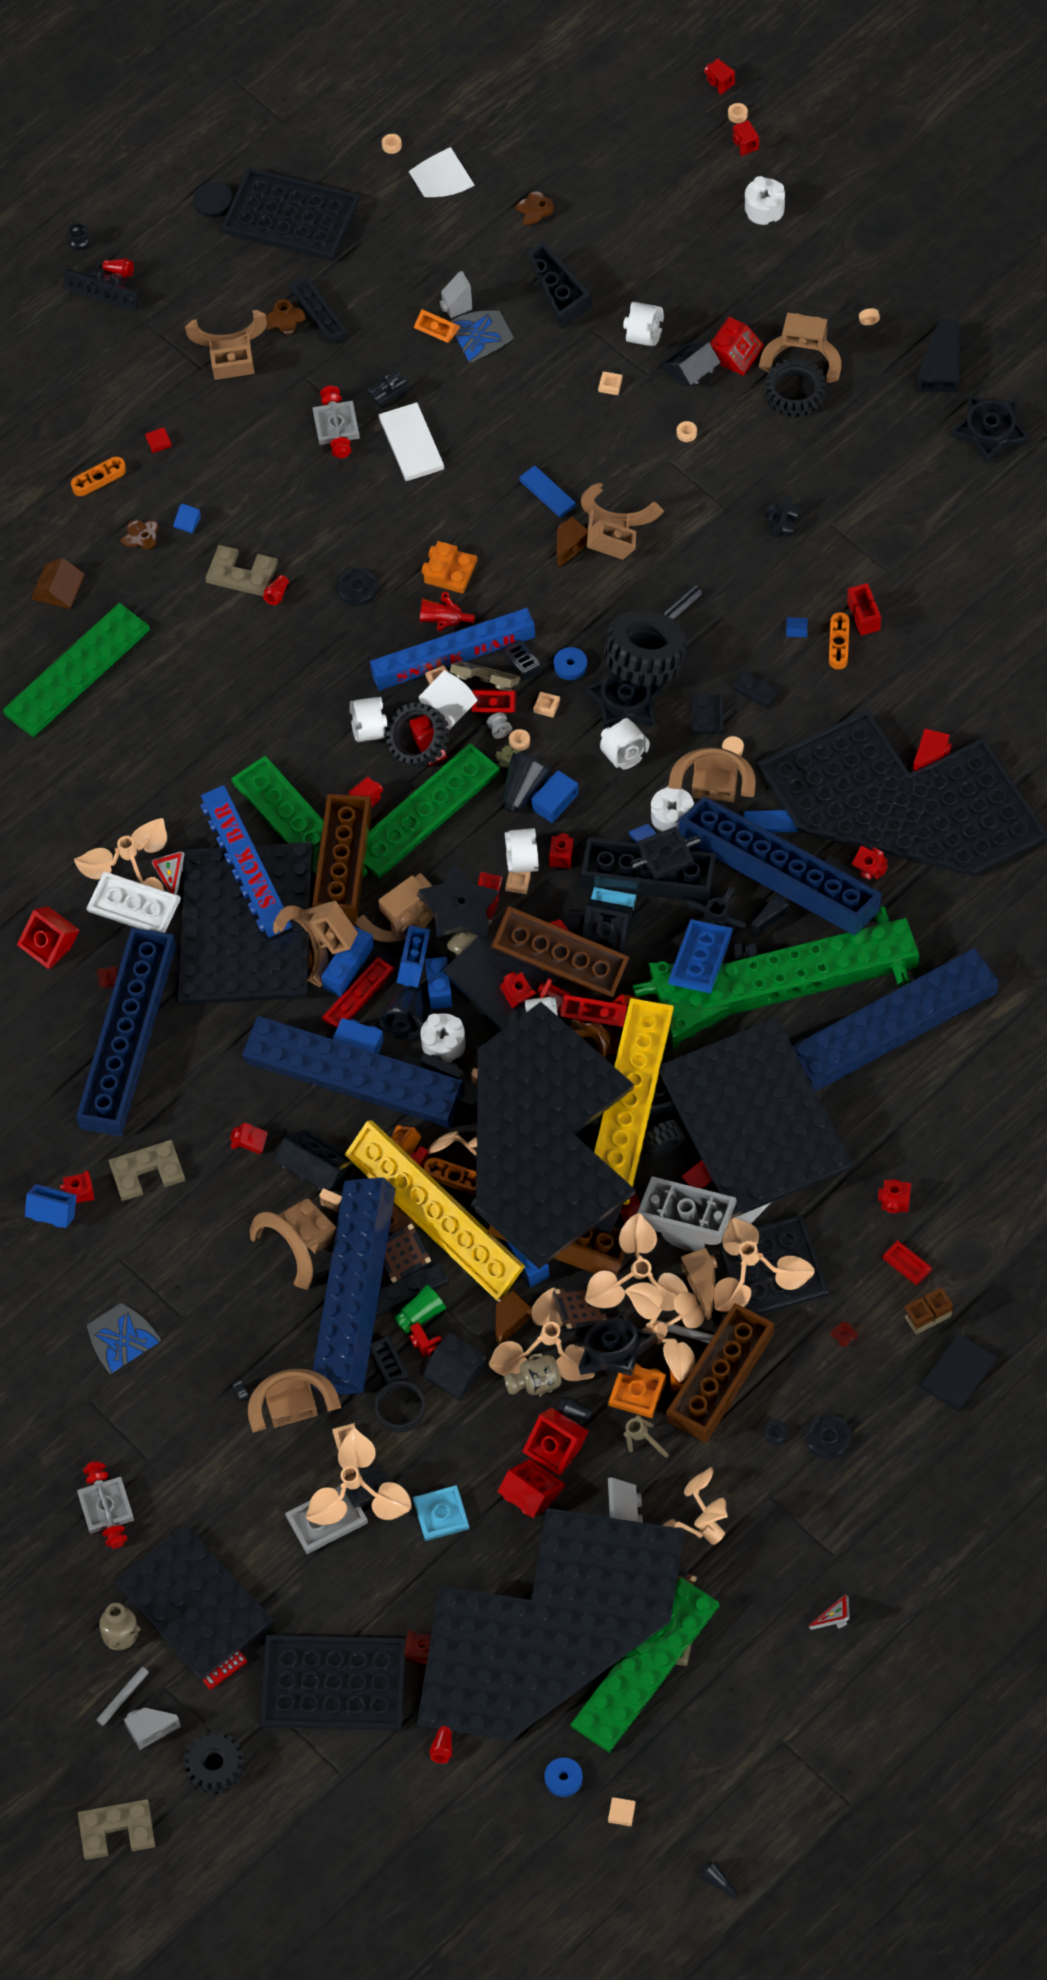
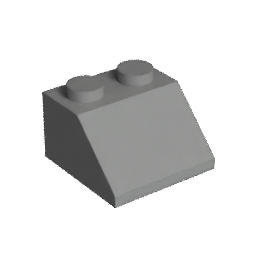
M608 1478L610 1518L643 1523L642 1515L637 1513V1507H642L641 1493H636V1485L615 1478Z

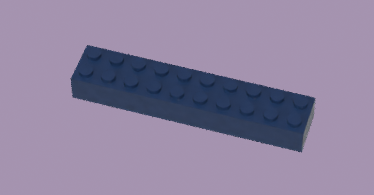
M705 796L679 819L678 831L686 840L696 835L699 836L701 844H697L694 847L703 852L716 853V859L853 935H856L879 912L882 893Z
M131 927L76 1116L79 1129L122 1137L176 945L173 934Z
M973 948L792 1047L816 1092L996 994L998 979L977 950Z
M260 1016L256 1018L242 1054L246 1064L447 1128L451 1127L465 1089L462 1080Z
M384 1177L344 1181L313 1367L314 1372L321 1374L331 1382L337 1395L363 1393L396 1191V1188ZM311 1384V1386H313L318 1392H320L317 1387Z

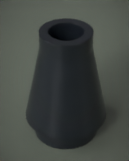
M563 1396L557 1411L567 1418L587 1422L592 1409L571 1396Z

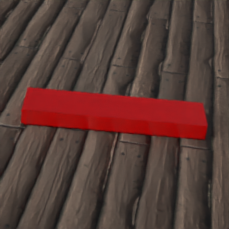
M377 957L322 1016L323 1021L337 1030L342 1018L352 1019L395 972V968Z

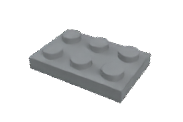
M341 1485L334 1488L340 1495L342 1489ZM346 1493L342 1501L347 1505V1512L340 1521L334 1524L319 1525L308 1521L306 1514L310 1501L285 1513L306 1554L368 1523L361 1507L354 1509Z

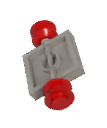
M329 385L320 392L324 406L313 407L319 445L330 443L332 455L337 458H345L352 452V448L349 446L350 440L360 438L353 401L340 403L342 400L339 395L340 389Z
M92 1461L86 1465L87 1467L83 1472L89 1475L86 1482L93 1485L77 1490L90 1534L104 1530L102 1533L103 1537H108L105 1545L113 1549L119 1548L128 1539L126 1535L121 1534L125 1530L124 1526L121 1525L134 1521L122 1478L118 1477L105 1481L108 1477L107 1472H102L106 1467L105 1464L99 1461Z

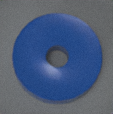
M564 648L554 657V670L562 679L576 680L582 677L587 670V657L577 648Z
M555 1759L545 1770V1784L548 1790L556 1796H571L582 1785V1770L578 1763L572 1759ZM562 1774L568 1776L566 1780H561L559 1777Z

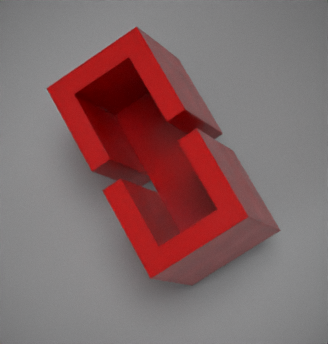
M868 583L848 588L847 603L852 616L855 617V623L860 636L880 631L881 615L876 602H874V597Z

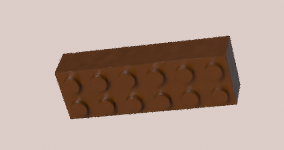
M327 795L312 904L313 908L336 901L349 921L356 922L372 812L370 797Z
M510 906L506 908L490 947L493 950L608 998L614 996L629 959L624 954Z
M489 1226V1235L508 1241L494 1227ZM614 1226L611 1233L593 1227L554 1257V1259L595 1274L599 1271H610L616 1276L625 1255L619 1244V1235L622 1229Z
M734 1303L668 1408L667 1423L707 1443L773 1337L774 1323Z

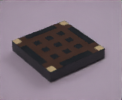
M412 1223L388 1237L384 1267L392 1283L416 1273L433 1263Z
M588 1285L554 1289L552 1293L565 1333L587 1330L596 1323L607 1319L604 1308L594 1307L585 1301Z

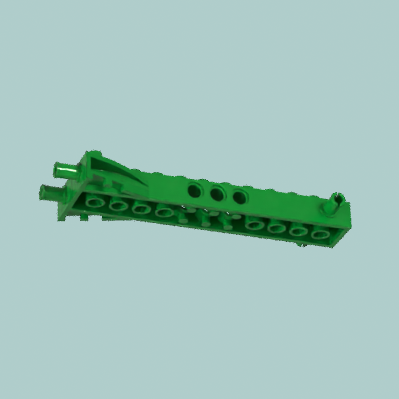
M881 906V912L874 916L877 925L861 929L856 935L845 933L722 964L711 993L669 985V977L674 964H667L666 962L649 963L651 981L632 985V988L637 998L654 994L657 997L658 1003L674 1006L668 1035L672 1047L675 1049L679 1046L680 1042L687 1038H693L703 1028L708 1029L731 1014L893 973L898 987H903L902 982L905 985L911 982L907 970L918 967L919 953L907 919L889 922L886 909Z

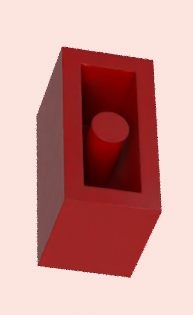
M516 689L472 690L477 699V702L472 706V712L516 711Z

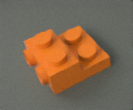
M437 541L436 546H431L429 563L425 562L422 567L424 582L464 594L477 563V556L457 550V546Z
M635 1364L632 1376L618 1373L609 1399V1406L653 1418L666 1383V1374L657 1369L648 1370L641 1368L638 1364Z

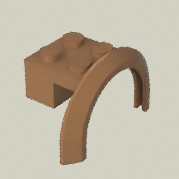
M253 310L254 319L247 328L227 335H213L202 331L198 327L196 319L185 326L187 336L191 341L200 345L210 346L215 380L255 374L250 340L265 330L267 320L264 313Z
M787 313L782 336L774 339L765 347L761 355L759 367L766 372H770L776 356L791 346L819 350L828 361L829 369L826 382L838 381L841 372V358L836 348L827 341V319L805 316L798 313Z
M594 484L581 497V505L584 511L589 514L587 548L623 560L636 547V531L629 529V526L650 523L657 519L664 510L656 502H652L647 508L635 513L621 514L604 510L594 501L596 496L602 492L600 488L603 484Z
M711 747L691 751L676 762L670 774L668 788L681 790L684 773L694 763L692 798L702 799L705 796L711 800L734 802L738 768L742 776L741 796L754 797L756 780L752 767L743 757L726 749Z
M420 873L416 877H409L378 900L379 909L391 922L392 931H385L376 927L364 914L357 919V922L354 921V924L359 929L372 934L374 940L388 943L406 940L409 925L425 928L432 920V910L417 896L420 889L431 887L432 885Z
M336 901L306 910L297 906L284 907L274 921L273 931L275 934L278 931L282 932L287 922L294 920L309 932V938L314 951V965L308 980L310 983L321 987V976L329 965L327 947L332 954L349 950L358 932Z
M307 1198L278 1215L271 1212L258 1214L253 1219L250 1228V1239L253 1242L256 1237L260 1238L264 1227L275 1229L286 1239L293 1250L297 1262V1275L294 1285L306 1290L309 1289L313 1278L312 1262L307 1249L310 1248L315 1254L331 1245L336 1231V1226Z
M289 1369L271 1375L258 1385L250 1398L248 1417L252 1432L266 1429L262 1416V1404L265 1397L273 1427L276 1428L318 1416L310 1383L322 1393L328 1411L341 1408L334 1386L321 1374L306 1369Z

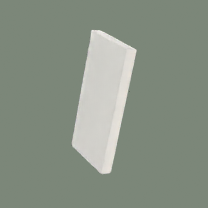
M418 403L379 414L380 422L405 481L444 470V464Z
M103 872L86 909L88 912L139 929L165 933L181 898L178 895Z

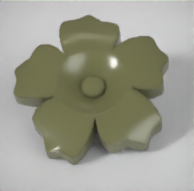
M506 745L502 748V752L495 754L497 761L500 762L499 766L509 768L513 752L517 754L520 751L516 749L512 751V747Z

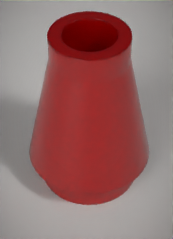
M128 258L104 260L103 269L106 272L117 273L127 278L132 276L134 264Z
M279 575L274 582L264 589L263 599L268 604L277 605L282 601L286 587L289 584L288 578Z
M441 1726L438 1729L429 1750L431 1760L436 1763H447L449 1758L452 1757V1731H450L449 1727Z

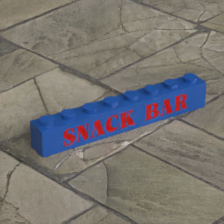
M524 608L370 661L371 674L380 691L424 676L426 672L443 665L447 668L453 663L465 662L503 649L519 640L524 642L535 638L534 622L528 609Z
M220 786L201 795L203 804L200 806L204 815H209L211 818L208 823L213 833L217 831L219 834L216 839L220 848H225L227 851L224 856L228 865H234L233 875L237 882L241 881L243 884L240 889L244 898L249 897L251 901L248 903L252 914H257L259 917L256 922L260 931H265L268 938L276 935L273 931L274 921L284 907L225 786ZM290 920L287 922L283 931L292 928Z

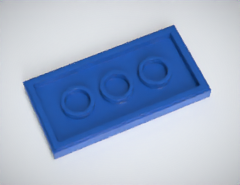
M690 919L669 977V985L711 993L731 939L733 928Z

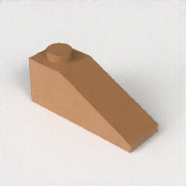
M703 1248L682 1256L681 1263L682 1270L707 1320L712 1319L717 1262L715 1257L709 1255L707 1249Z

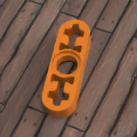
M112 457L77 475L71 481L73 493L77 496H85L123 476L126 472L124 460L120 457ZM97 473H101L104 475V477L100 480H96L93 478V476Z
M838 612L831 617L829 664L834 669H843L848 663L849 617L845 613ZM838 621H842V630H838ZM841 637L845 642L843 644H836L833 640ZM837 652H841L840 661H836Z
M430 1158L425 1162L424 1170L436 1182L476 1195V1185L475 1187L471 1185V1182L474 1183L476 1180L475 1171L438 1158ZM438 1166V1170H435L434 1173L431 1172L430 1168ZM452 1172H458L461 1175L457 1181L450 1180L448 1176Z

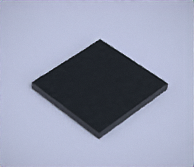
M503 913L489 925L490 932L488 937L478 936L442 971L501 1031L526 1012L525 1003L512 1009L499 987L504 982L503 978L512 972H515L516 975L522 972L535 993L541 983L546 984L548 978L552 980V985L560 979L558 976L490 948L503 918ZM516 983V984H515L516 989H519V990H520L519 986H518L517 983ZM535 994L531 999H537L539 995Z
M802 1215L756 1227L759 1233V1241L756 1245L758 1252L762 1253L764 1258L775 1268H778L777 1262L780 1258L796 1256L810 1263L815 1272L801 1287L787 1290L777 1284L775 1280L777 1273L773 1272L761 1260L755 1265H747L743 1285L751 1289V1298L744 1308L761 1315L829 1296V1291ZM721 1241L717 1245L728 1278H735L739 1282L742 1268L741 1255L729 1254L724 1249L723 1242Z

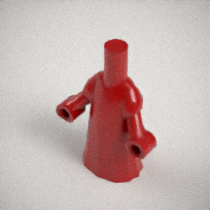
M443 592L441 595V601L446 602L447 605L422 599L419 623H438L437 629L439 631H443L448 626H456L461 621L474 623L475 615L462 613L459 606L452 602L448 592Z

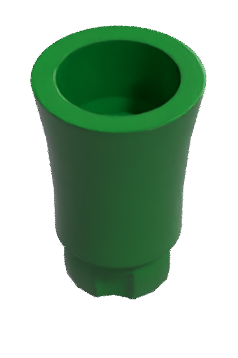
M426 1285L411 1302L401 1309V1312L394 1317V1321L407 1334L411 1331L412 1325L419 1323L421 1326L433 1316L446 1310V1307L434 1290Z

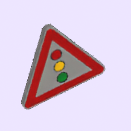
M177 852L152 861L154 868L171 894L177 895L181 871H183L184 852Z
M847 1595L841 1597L809 1625V1628L812 1630L834 1624L841 1628L847 1625L846 1621L850 1619L849 1597Z

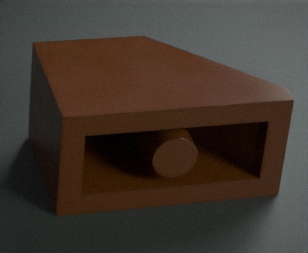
M573 517L568 521L562 522L557 529V565L559 567L587 546L588 530Z
M513 1291L508 1295H503L497 1301L496 1344L498 1346L532 1318L531 1307Z

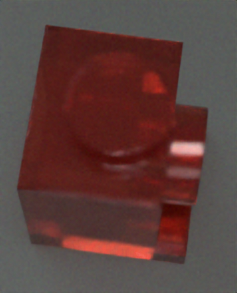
M408 1630L404 1649L405 1660L427 1664L431 1635L414 1633L412 1630ZM418 1645H426V1647L420 1648Z

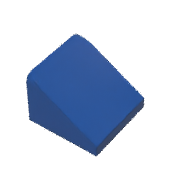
M181 504L173 527L192 534L201 518L199 509Z
M787 617L786 637L807 638L808 618Z
M649 824L629 832L634 843L656 834Z

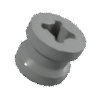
M502 712L493 714L486 721L488 728L492 729L491 733L495 739L503 738L512 731L511 724L507 722V717Z

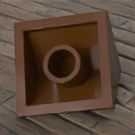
M64 558L45 564L31 598L35 601L71 609L85 575Z

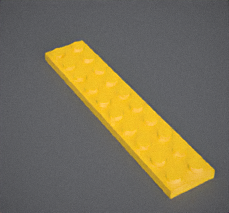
M630 998L614 1067L634 1084V1089L603 1113L594 1153L633 1187L674 1006ZM630 1199L623 1204L629 1205Z
M372 1120L367 1121L345 1155L368 1178L384 1177L395 1187L394 1202L498 1301L500 1297L507 1293L525 1266L494 1236L489 1235L485 1227Z

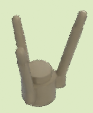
M639 1415L627 1422V1431L624 1433V1436L627 1440L629 1452H633L631 1438L635 1440L645 1438L664 1457L667 1458L669 1456L647 1433V1427H653L651 1422L642 1419Z

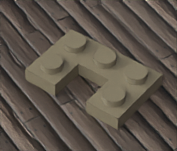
M218 545L205 578L206 583L263 596L264 589L270 585L277 567V559L257 554L251 571L237 568L234 565L239 555L238 549Z
M464 661L451 664L450 673H454L455 677L467 680L472 678V676H478L480 681L496 684L495 687L502 690L518 685L521 677Z
M172 1140L108 1160L122 1201L143 1195L137 1177L140 1174L158 1169L164 1188L185 1181Z
M148 1799L78 1812L85 1860L109 1856L105 1834L109 1832L128 1829L132 1851L155 1847Z

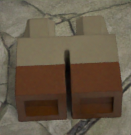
M940 1287L925 1295L924 1299L921 1297L904 1306V1310L908 1314L905 1318L917 1335L951 1317L953 1303L943 1288Z

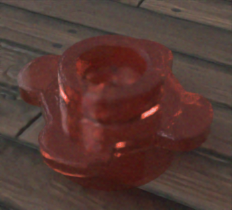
M116 966L106 969L99 968L97 970V975L100 978L98 982L100 987L111 988L115 986L118 972Z
M842 1322L836 1329L831 1331V1337L836 1338L839 1346L847 1347L850 1341L858 1338V1333L853 1330V1327L848 1322Z

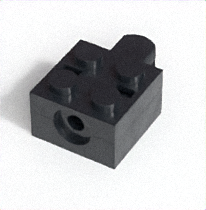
M591 899L586 906V911L571 909L564 918V925L568 930L582 932L583 938L623 954L627 949L633 907Z

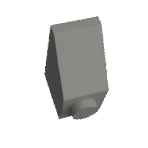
M461 271L441 292V308L443 312L447 311L450 318L472 310L471 285L463 271Z
M149 1708L136 1709L130 1712L127 1718L124 1719L128 1731L140 1750L181 1727L177 1715Z

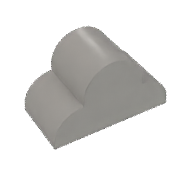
M651 1177L637 1213H641L654 1230L661 1232L664 1239L670 1244L686 1251L695 1252L703 1249L705 1244L716 1245L721 1243L737 1200L735 1197Z

